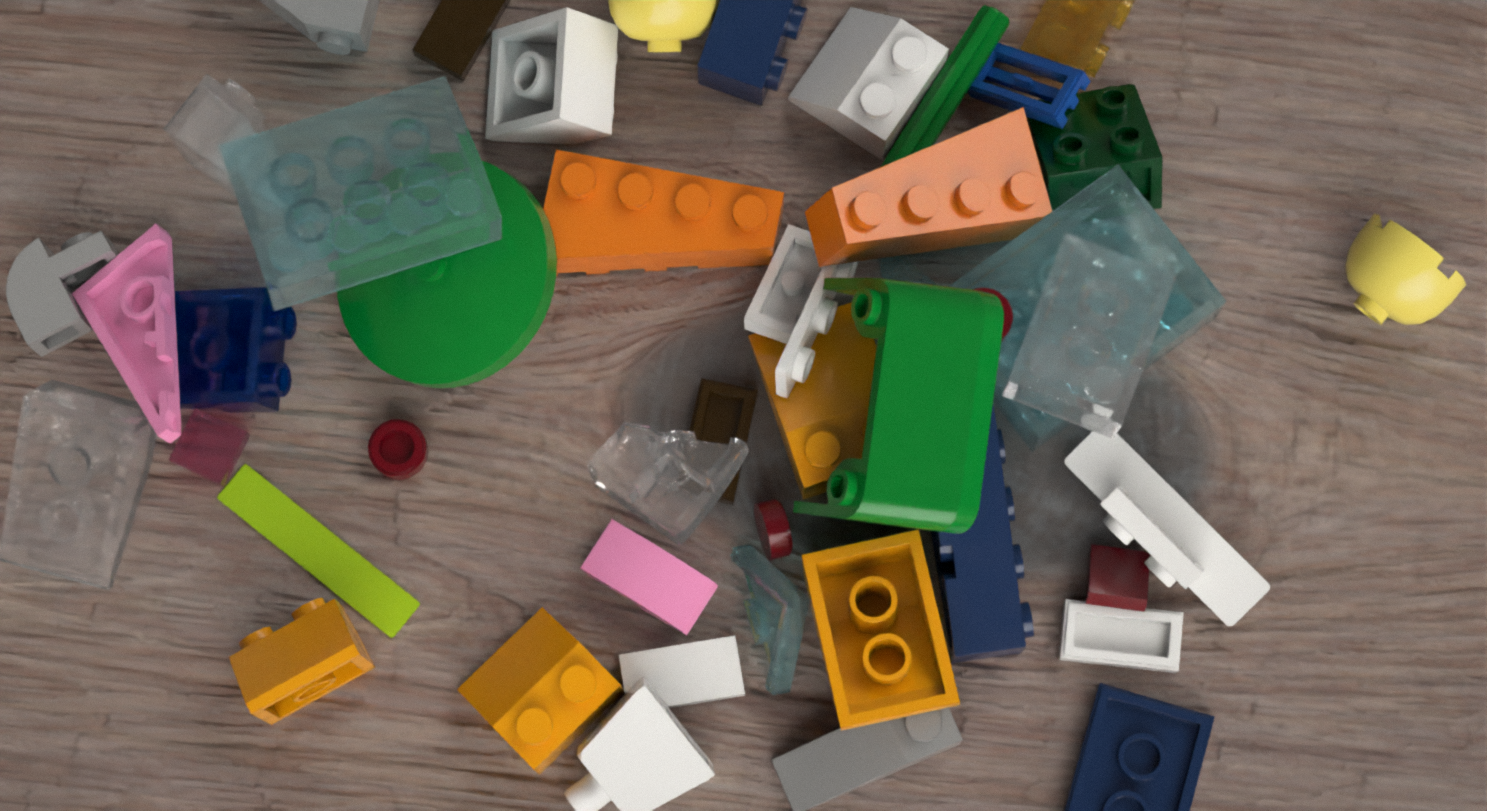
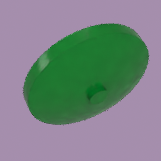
M437 156L415 162L395 172L377 186L364 200L348 226L339 253L336 277L337 298L344 324L350 337L367 359L381 370L399 379L431 388H454L481 381L513 361L527 347L544 321L556 282V245L549 220L542 206L526 186L512 175L490 163L466 156Z

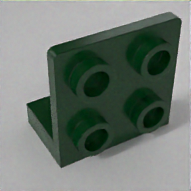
M1135 85L1109 86L1103 89L1076 93L1079 102L1074 110L1067 108L1065 116L1068 121L1063 129L1026 117L1043 167L1044 183L1054 215L1047 220L1049 227L1162 208L1163 156ZM1039 99V101H1041V102H1044V103H1047V104H1050V105L1052 104V102H1049V101H1046V100H1043V99Z

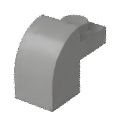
M102 231L95 234L85 232L68 239L62 244V251L55 255L40 238H37L19 253L9 270L6 283L8 307L26 344L41 357L93 330L72 293L119 254L114 244Z

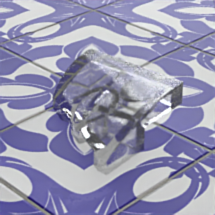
M624 422L586 464L596 488L681 546L725 492L743 464L749 449L747 443L739 438L731 437L729 445L696 440L695 433L691 431L675 429L669 432H658L649 425Z

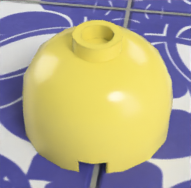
M608 0L611 16L617 27L624 34L632 39L647 41V51L650 53L682 52V41L700 37L710 28L719 0Z
M1374 214L1358 233L1348 250L1345 263L1347 280L1359 295L1353 304L1364 315L1382 325L1387 317L1404 325L1422 324L1433 319L1453 302L1466 286V283L1457 270L1448 279L1437 269L1444 258L1399 224L1389 220L1384 228H1382L1380 215Z

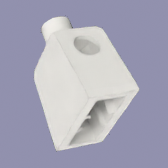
M643 676L580 743L577 756L589 773L568 788L564 794L575 811H598L611 800L620 811H652L708 781L715 775V771L710 759Z

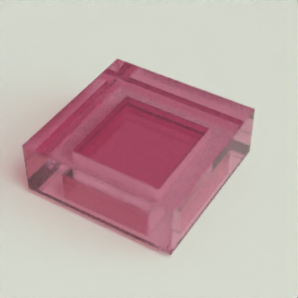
M195 408L169 461L225 487L250 435L240 428Z

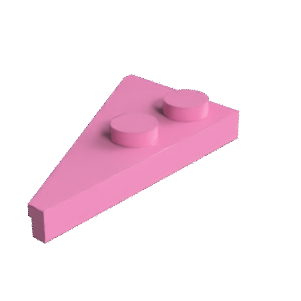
M154 224L75 290L72 295L157 436L171 444L182 435L172 238L166 230L158 224Z

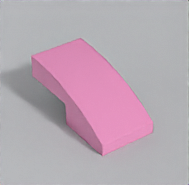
M611 519L580 567L591 578L633 601L645 612L685 635L689 633L718 587L708 577Z

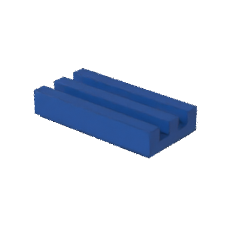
M998 43L967 93L972 98L1012 112L1024 107L1026 117L1063 129L1068 121L1065 116L1067 108L1075 109L1079 102L1076 93L1079 89L1085 91L1091 81L1082 70ZM995 61L1063 83L1061 89H1057L1034 81L1030 77L1018 73L1013 74L993 67ZM985 79L1003 85L1005 87L1032 95L1034 97L1052 102V104L1050 105L983 81Z

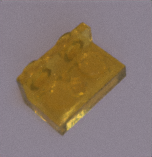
M1046 0L1020 50L1082 70L1087 75L1095 78L1110 50V47L1102 44L1110 26L1121 30L1135 0Z

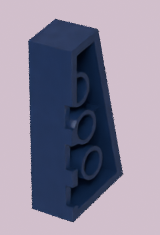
M720 0L697 66L698 84L762 106L768 89L778 92L788 65V59L781 57L788 38L798 40L808 8L800 6L802 0Z
M994 402L977 517L973 525L962 534L931 531L951 663L1021 654L1026 648L1025 638L1034 636L1029 602L1020 603L1017 580L1024 579V564L1020 545L1012 544L1010 521H1015L1014 502L1010 486L1005 487L1002 464L1006 463L1005 446L1002 431L997 429Z

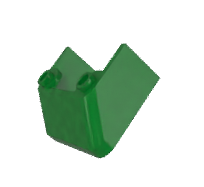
M825 278L823 290L854 295L851 304V315L859 334L863 337L878 339L862 459L847 458L831 473L827 482L828 504L794 501L793 512L953 534L966 532L973 525L980 505L1004 324V311L1001 301L992 293L972 289L884 278Z

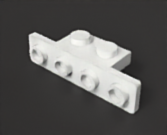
M788 224L744 317L745 330L787 344L775 369L776 395L784 398L789 397L796 381L804 383L808 378L815 358V350L811 349L818 333L826 335L833 323L837 310V302L833 301L837 292L823 290L824 279L853 278L858 266V262L819 267L810 231Z
M1100 423L1065 458V465L1102 501L1100 505L1109 513L1102 522L1125 545H1128L1135 539L1151 555L1144 562L1145 565L1167 587L1170 588L1176 581L1184 589L1189 587L1227 626L1235 625L1270 590V584L1107 423Z

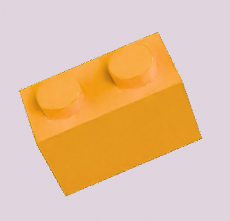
M323 598L314 599L292 612L293 622L274 632L270 626L264 627L249 634L239 642L242 650L229 656V660L251 715L273 725L375 668L348 614L335 598L325 603Z
M543 607L457 689L539 775L624 693L621 684Z

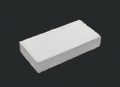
M1068 599L1064 601L1058 660L1177 673L1179 671L1184 612L1145 608V611L1142 612L1085 604L1086 601Z
M735 635L619 655L625 694L644 676L669 708L745 696Z

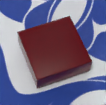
M1091 544L1088 555L1085 604L1144 612L1148 601L1149 568L1144 562L1150 557V554L1145 551Z

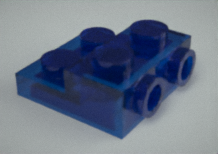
M266 287L175 291L180 409L217 408L228 413L279 412L280 397H284L289 393L292 383L290 369L283 362L285 340L292 339L297 328L296 314L289 305V298Z

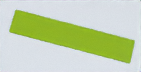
M247 464L240 468L217 496L219 501L390 638H394L420 606L419 601Z

